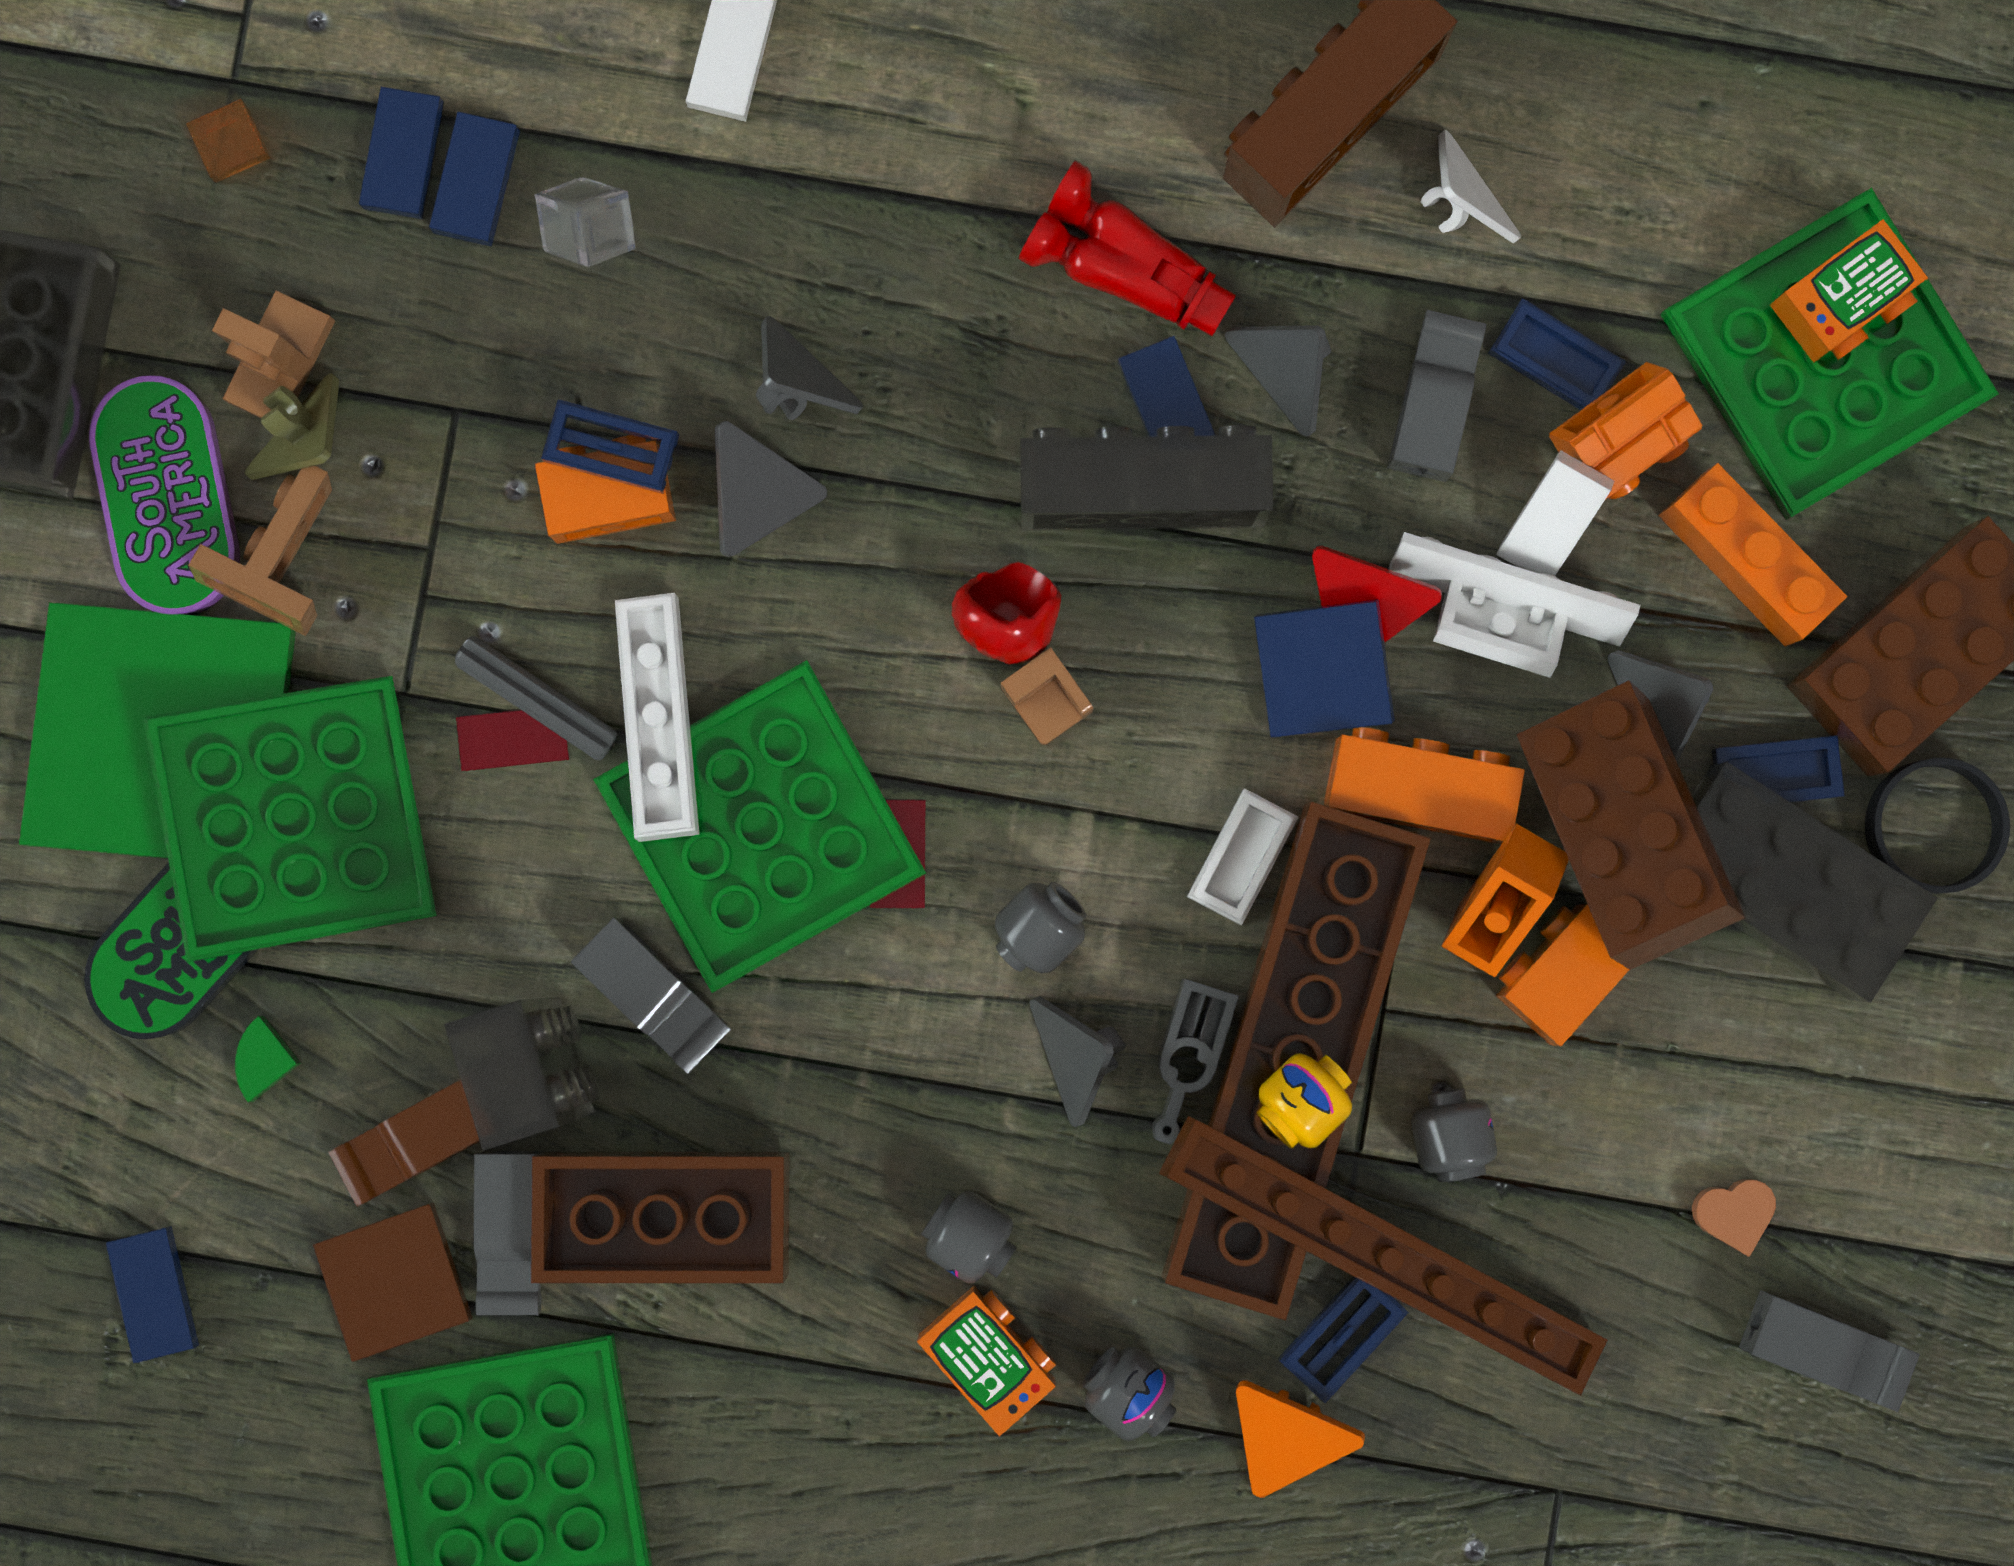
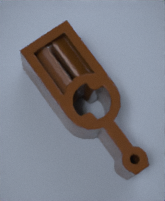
M477 1074L464 1077L328 1153L355 1205L358 1207L503 1130L505 1127Z

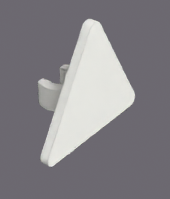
M1447 130L1441 132L1438 135L1442 186L1428 190L1420 201L1424 207L1434 205L1441 198H1446L1450 201L1453 208L1452 215L1439 226L1441 232L1445 233L1459 229L1465 224L1470 214L1510 242L1515 243L1521 238L1520 232L1458 143Z

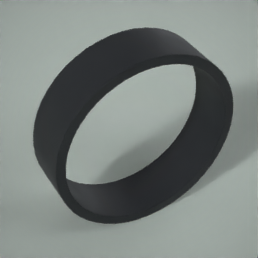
M1931 758L1909 763L1896 769L1875 789L1865 814L1866 842L1877 866L1895 883L1919 893L1940 894L1958 892L1980 883L2000 863L2007 849L2010 836L2009 811L2005 799L1996 784L1975 766L1951 758ZM1922 767L1945 768L1968 779L1982 794L1991 816V840L1983 860L1968 876L1946 886L1929 885L1907 875L1889 855L1882 836V813L1889 794L1901 779Z

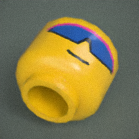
M1295 1054L1259 1088V1099L1263 1106L1257 1111V1114L1274 1135L1292 1149L1297 1143L1307 1148H1315L1351 1114L1352 1103L1345 1089L1352 1082L1341 1067L1327 1055L1317 1062L1305 1054Z

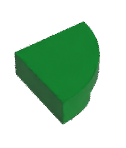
M258 1016L243 1033L236 1051L235 1073L244 1098L248 1103L254 1102L299 1066L301 1062L265 1016Z

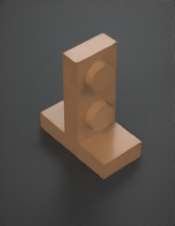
M275 291L259 325L223 308L212 331L229 344L225 353L240 361L223 400L261 418L271 411L263 403L264 398L278 387L284 386L288 388L298 398L335 320L331 316L278 291Z
M317 466L302 468L297 477L289 474L283 480L273 502V506L278 508L268 528L259 526L248 541L243 558L248 561L246 566L200 544L188 565L195 580L306 636L318 616L313 600L280 584V581L332 491L328 472Z

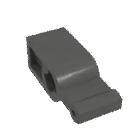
M1430 310L1425 312L1388 460V469L1446 482L1453 475L1473 392L1474 374L1486 330L1485 323Z
M613 917L571 961L601 993L634 1025L650 1036L687 1074L732 1030L692 990L685 980L621 918Z
M1182 979L1158 1054V1070L1160 1076L1170 1086V1090L1162 1115L1158 1116L1152 1124L1155 1140L1170 1145L1176 1140L1179 1134L1177 1118L1185 1093L1199 1091L1210 1083L1215 1074L1239 996L1191 980ZM1208 996V1002L1197 1036L1193 1037L1205 998ZM1185 1046L1194 1047V1058L1203 1063L1199 1075L1188 1081L1177 1080L1178 1069L1170 1065V1058L1179 1048ZM1169 1126V1129L1167 1131H1162L1163 1127Z
M482 1151L474 1154V1253L477 1260L476 1315L541 1314V1283H531L532 1156L545 1151Z
M1762 1290L1759 1292L1738 1347L1751 1355L1896 1412H1899L1920 1356L1917 1352Z

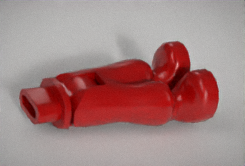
M1075 160L1058 186L1047 213L1044 212L1034 226L1018 259L1031 267H1037L1050 262H1059L1064 267L1067 275L1078 283L1126 300L1161 318L1177 323V326L1185 330L1189 323L1206 334L1213 336L1236 295L1213 282L1216 274L1210 271L1204 277L1207 271L1206 267L1153 230L1123 204L1113 200L1104 201L1100 204L1094 201L1091 197V172L1087 166ZM1062 223L1078 228L1089 238L1078 239L1076 236H1072Z

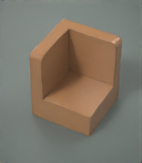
M1051 647L1000 683L1001 690L1041 745L1049 744L1091 714L1094 709Z

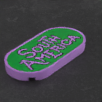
M154 375L129 379L114 387L104 396L93 414L89 431L90 450L115 572L126 593L141 606L162 614L195 615L213 607L224 596L197 582L188 566L200 544L240 563L239 542L214 421L207 406L190 389L175 380Z

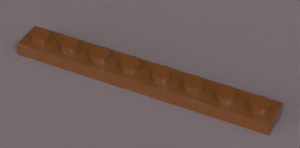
M1189 1116L1159 1172L1162 1176L1580 1396L1608 1341L1606 1338Z

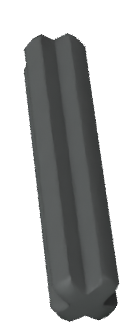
M469 637L459 648L455 656V663L458 668L593 759L602 760L613 748L617 739V733L613 728L478 637Z

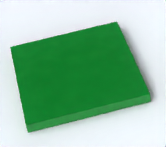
M1872 187L1673 304L1660 314L1786 520L1999 394L1928 279L1911 291L1918 302L1888 324L1879 314L1862 327L1869 338L1839 360L1829 351L1813 363L1771 308L1770 304L1786 290L1882 219H1884L1917 262Z
M49 602L19 845L168 859L143 717L289 693L296 631L280 623L184 614H162L151 611Z
M807 660L690 725L699 835L638 842L634 838L628 760L593 779L711 993L722 989L927 874Z
M393 676L143 717L187 962L437 916Z
M614 1333L375 1375L367 1379L398 1566H653Z

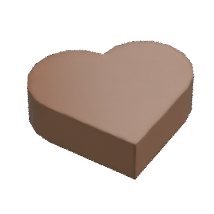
M1740 1179L1734 1182L1727 1190L1720 1187H1709L1702 1190L1694 1199L1692 1217L1696 1225L1703 1231L1743 1255L1750 1257L1774 1215L1776 1198L1772 1190L1765 1183L1754 1179Z

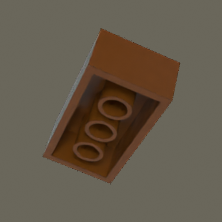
M1360 0L1357 5L1360 12L1347 28L1340 23L1336 24L1320 40L1314 49V52L1318 55L1304 72L1298 67L1293 68L1277 84L1271 93L1275 99L1261 116L1254 110L1251 111L1231 132L1228 139L1232 143L1224 153L1228 159L1222 179L1274 228L1441 58L1458 21L1436 0Z
M1989 516L1965 526L1786 685L1831 736H1838L1840 747L1868 777L1888 773L2014 661L2013 542Z
M1630 680L1516 734L1610 958L1631 970L1745 918L1651 702Z
M542 1152L532 1156L531 1283H784L789 1276V1152Z

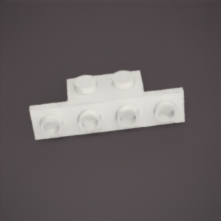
M1406 532L1403 533L1389 565L1390 570L1437 586L1441 589V592L1445 593L1433 642L1551 678L1558 665L1565 630L1620 647L1636 620L1640 609L1639 604L1620 599L1609 592L1590 590L1561 581L1551 574L1535 573L1503 563L1493 556L1477 555L1445 545L1431 537H1419Z

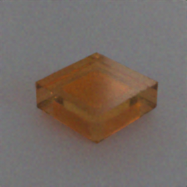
M242 99L186 123L207 172L215 183L270 159L249 109Z

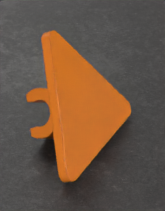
M1248 1380L1240 1381L1237 1384L1236 1397L1251 1490L1256 1497L1264 1498L1362 1448L1364 1445L1365 1435L1362 1431L1322 1414L1319 1405L1313 1402L1309 1407H1306L1288 1399L1289 1392L1282 1389L1277 1394Z

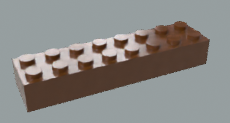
M1309 802L1304 805L1207 1125L1326 1189L1346 1120L1319 1146L1307 1148L1297 1143L1291 1149L1278 1139L1258 1116L1257 1111L1263 1106L1259 1099V1088L1295 1054H1305L1317 1062L1327 1055L1350 1078L1352 1083L1345 1089V1092L1352 1102L1431 838L1315 802ZM1187 1189L1161 1276L1166 1284L1286 1321L1306 1251Z

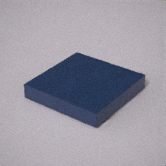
M1379 599L1257 614L1254 617L1271 738L1392 724L1395 721Z

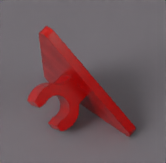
M1323 545L1317 546L1313 550L1312 560L1321 606L1379 599L1384 643L1441 601L1442 592L1437 586Z

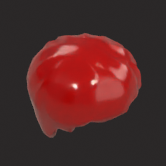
M1020 562L1010 563L993 573L982 572L957 590L952 602L954 625L961 637L977 649L979 653L1006 664L1025 663L1040 655L1050 644L1060 611L1061 593L1055 583L1038 570Z

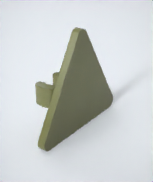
M329 373L302 404L295 394L284 386L278 387L264 398L263 403L271 411L261 417V423L274 436L245 469L246 476L251 480H256L323 464L329 459L332 454L339 379L334 374Z

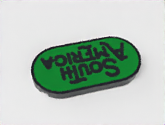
M168 862L95 943L85 967V991L94 1013L113 1031L136 1039L159 1038L178 1033L189 1026L258 950L187 962Z

